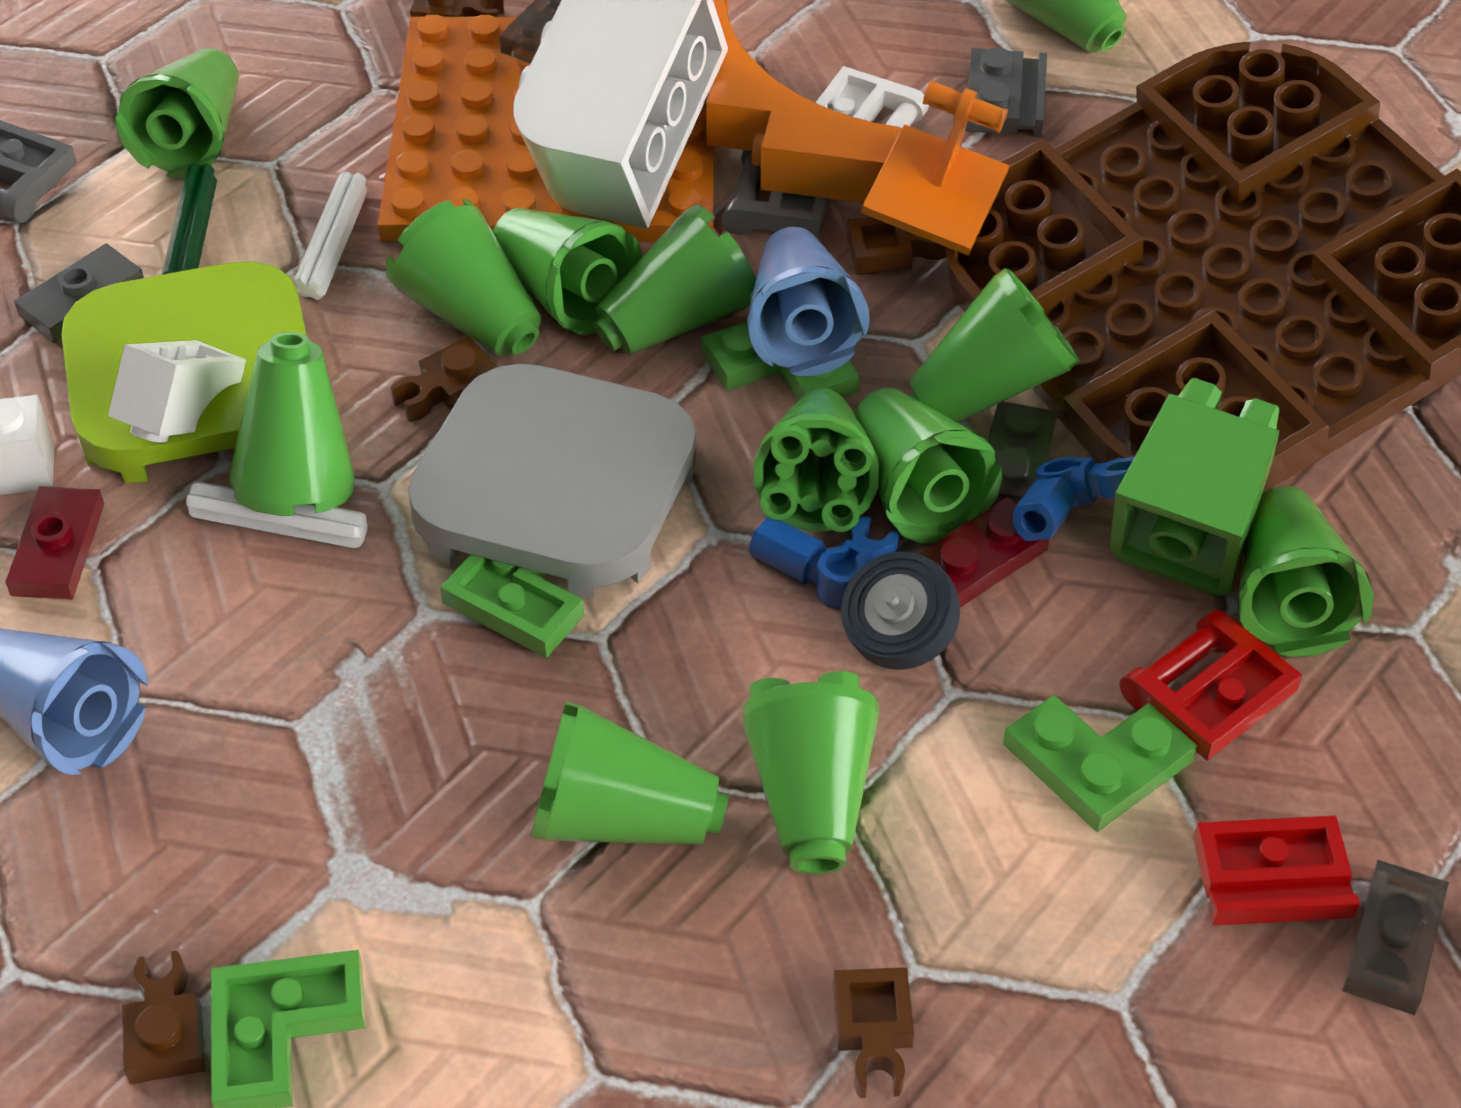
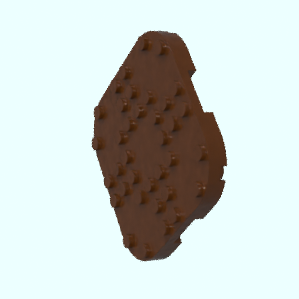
M1239 42L1198 52L1136 86L1137 102L1061 145L1053 148L1042 138L1004 159L1001 162L1010 165L1008 173L969 255L945 247L950 286L963 312L969 308L995 274L1007 268L1024 284L1045 310L1043 313L1054 327L1057 326L1069 342L1080 362L1073 366L1070 371L1037 385L1032 390L1098 463H1105L1117 458L1135 457L1169 393L1179 396L1190 379L1196 378L1214 384L1222 391L1220 405L1217 410L1239 417L1246 400L1255 398L1278 406L1279 414L1276 429L1280 431L1273 463L1263 490L1265 492L1461 375V171L1455 169L1446 175L1442 174L1379 119V100L1332 61L1297 46L1283 44L1281 53L1269 49H1258L1250 52V42Z

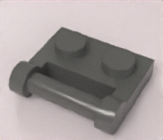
M0 120V179L13 184L9 189L0 187V210L5 218L18 223H25L32 217L36 202L77 163L72 146Z
M743 150L741 162L744 167L734 198L726 204L721 219L725 229L731 233L743 235L749 233L752 229L776 232L786 227H800L810 231L815 237L820 238L830 199L772 191L769 202L756 201L761 185V167L752 165V151Z

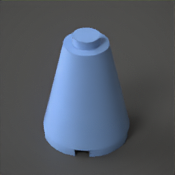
M800 227L780 229L768 238L763 248L748 313V332L751 344L762 361L772 367V363L789 368L790 374L803 377L816 376L841 367L855 354L854 347L860 341L863 333L864 336L867 334L870 317L866 299L858 285L810 231Z
M0 628V717L45 763L69 775L82 774L79 769L91 765L102 768L116 760L135 738L143 722L146 706L138 703L140 683L148 686L147 673L140 659L130 650L112 642Z

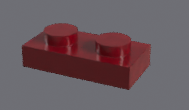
M1008 497L919 553L937 563L945 571L956 588L960 607L1048 550L1050 539L1025 541L1017 533L1013 525V512L1016 504Z

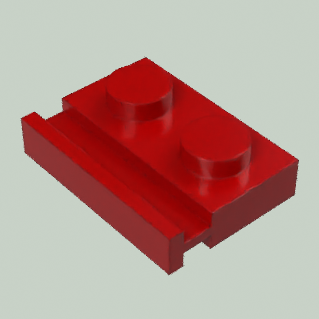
M1336 815L1197 823L1193 839L1206 898H1209L1211 903V921L1213 926L1349 919L1355 917L1360 901L1358 894L1353 893L1350 882L1353 875Z

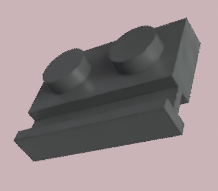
M972 48L968 89L977 92V99L1003 109H1008L1007 117L999 134L1018 135V129L1034 130L1033 137H1042L1047 53H1039V59L1023 58V51H1009L1003 48ZM967 121L965 131L998 134L996 131Z

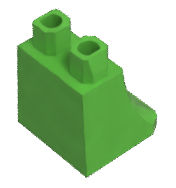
M1192 378L1179 396L1169 393L1115 493L1109 548L1115 557L1125 564L1208 594L1221 596L1231 592L1247 538L1273 463L1280 431L1276 429L1279 408L1277 405L1255 398L1246 400L1239 417L1217 410L1220 405L1222 391L1214 384Z

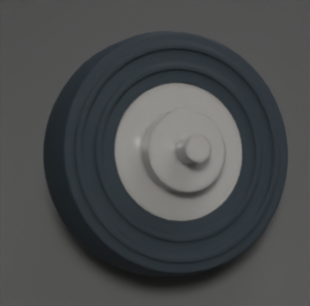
M892 552L871 560L853 576L843 595L841 618L849 641L863 657L884 668L904 670L921 666L933 660L948 646L958 627L960 603L953 582L937 563L913 552Z

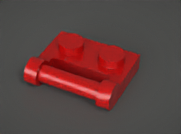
M1213 610L1196 624L1197 631L1146 669L1137 667L1122 677L1119 682L1122 695L1132 707L1140 710L1150 703L1198 745L1196 752L1206 761L1298 690L1302 674L1221 610ZM1211 652L1226 653L1178 691L1174 692L1168 687L1170 683Z

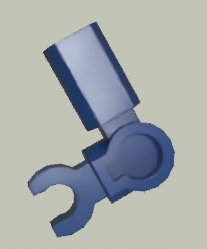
M1062 457L1042 464L1036 471L1038 479L1014 509L1013 525L1017 533L1025 541L1051 539L1073 508L1080 505L1093 504L1100 496L1107 499H1115V493L1135 457L1117 458L1096 464L1093 458Z
M865 515L859 518L857 525L852 528L850 540L847 539L842 542L839 547L826 550L825 544L822 541L781 520H773L767 517L755 529L749 551L752 557L805 585L808 581L816 584V594L820 601L827 606L841 608L845 590L857 571L881 555L897 552L899 532L892 530L882 540H871L869 536L872 518Z

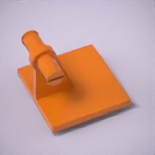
M931 80L922 104H927L954 115V122L948 140H943L904 124L862 206L861 213L969 255L1010 165L961 147L967 121L996 131L999 134L1007 117L1008 109H1003L977 99V92L966 88L962 93Z

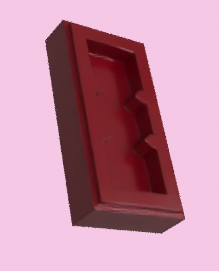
M39 486L5 581L10 596L73 600L105 504L100 489Z

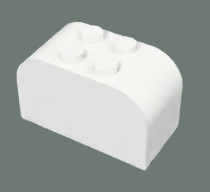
M561 0L552 21H548L543 28L541 44L530 66H526L520 76L519 89L515 96L513 107L515 122L549 195L559 206L578 214L648 229L728 51L713 0Z

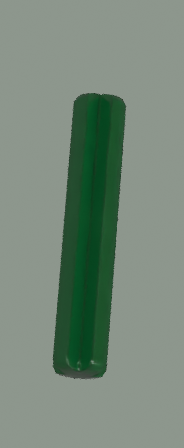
M193 163L185 171L162 275L199 268L217 185V179L214 176L215 169L210 164L205 163L200 166Z

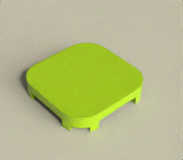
M256 261L230 262L111 284L93 290L75 302L64 317L61 335L71 419L88 466L95 463L101 468L119 472L122 474L124 483L148 482L146 465L235 448L258 348L264 343L269 342L271 337L278 333L296 332L307 336L298 291L290 276L273 265ZM197 340L246 359L241 382L228 386L210 401L201 414L196 430L193 433L169 435L166 442H154L134 436L130 433L131 425L108 416L125 344Z

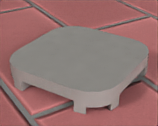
M513 364L496 367L477 376L463 390L415 469L408 489L412 523L415 531L429 545L430 556L451 565L458 551L568 579V592L580 598L593 599V588L618 584L629 577L639 583L651 568V548L684 481H693L696 466V430L690 414L676 401L653 392L540 365Z

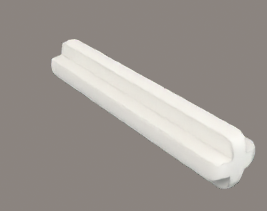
M345 171L336 180L294 278L298 295L302 298L311 297L319 300L327 292L368 192L365 186L366 178L359 172L353 175Z
M200 481L192 485L190 494L187 495L186 499L189 515L193 518L355 549L362 546L368 529L366 515L362 512L335 507L329 511L315 514L314 503L294 505V516L260 513L239 504L234 498V488Z

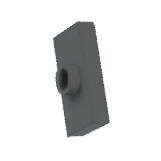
M105 243L18 298L14 303L22 319L55 343L62 338L64 317L75 302L93 290L119 282L141 279L144 276L140 267Z

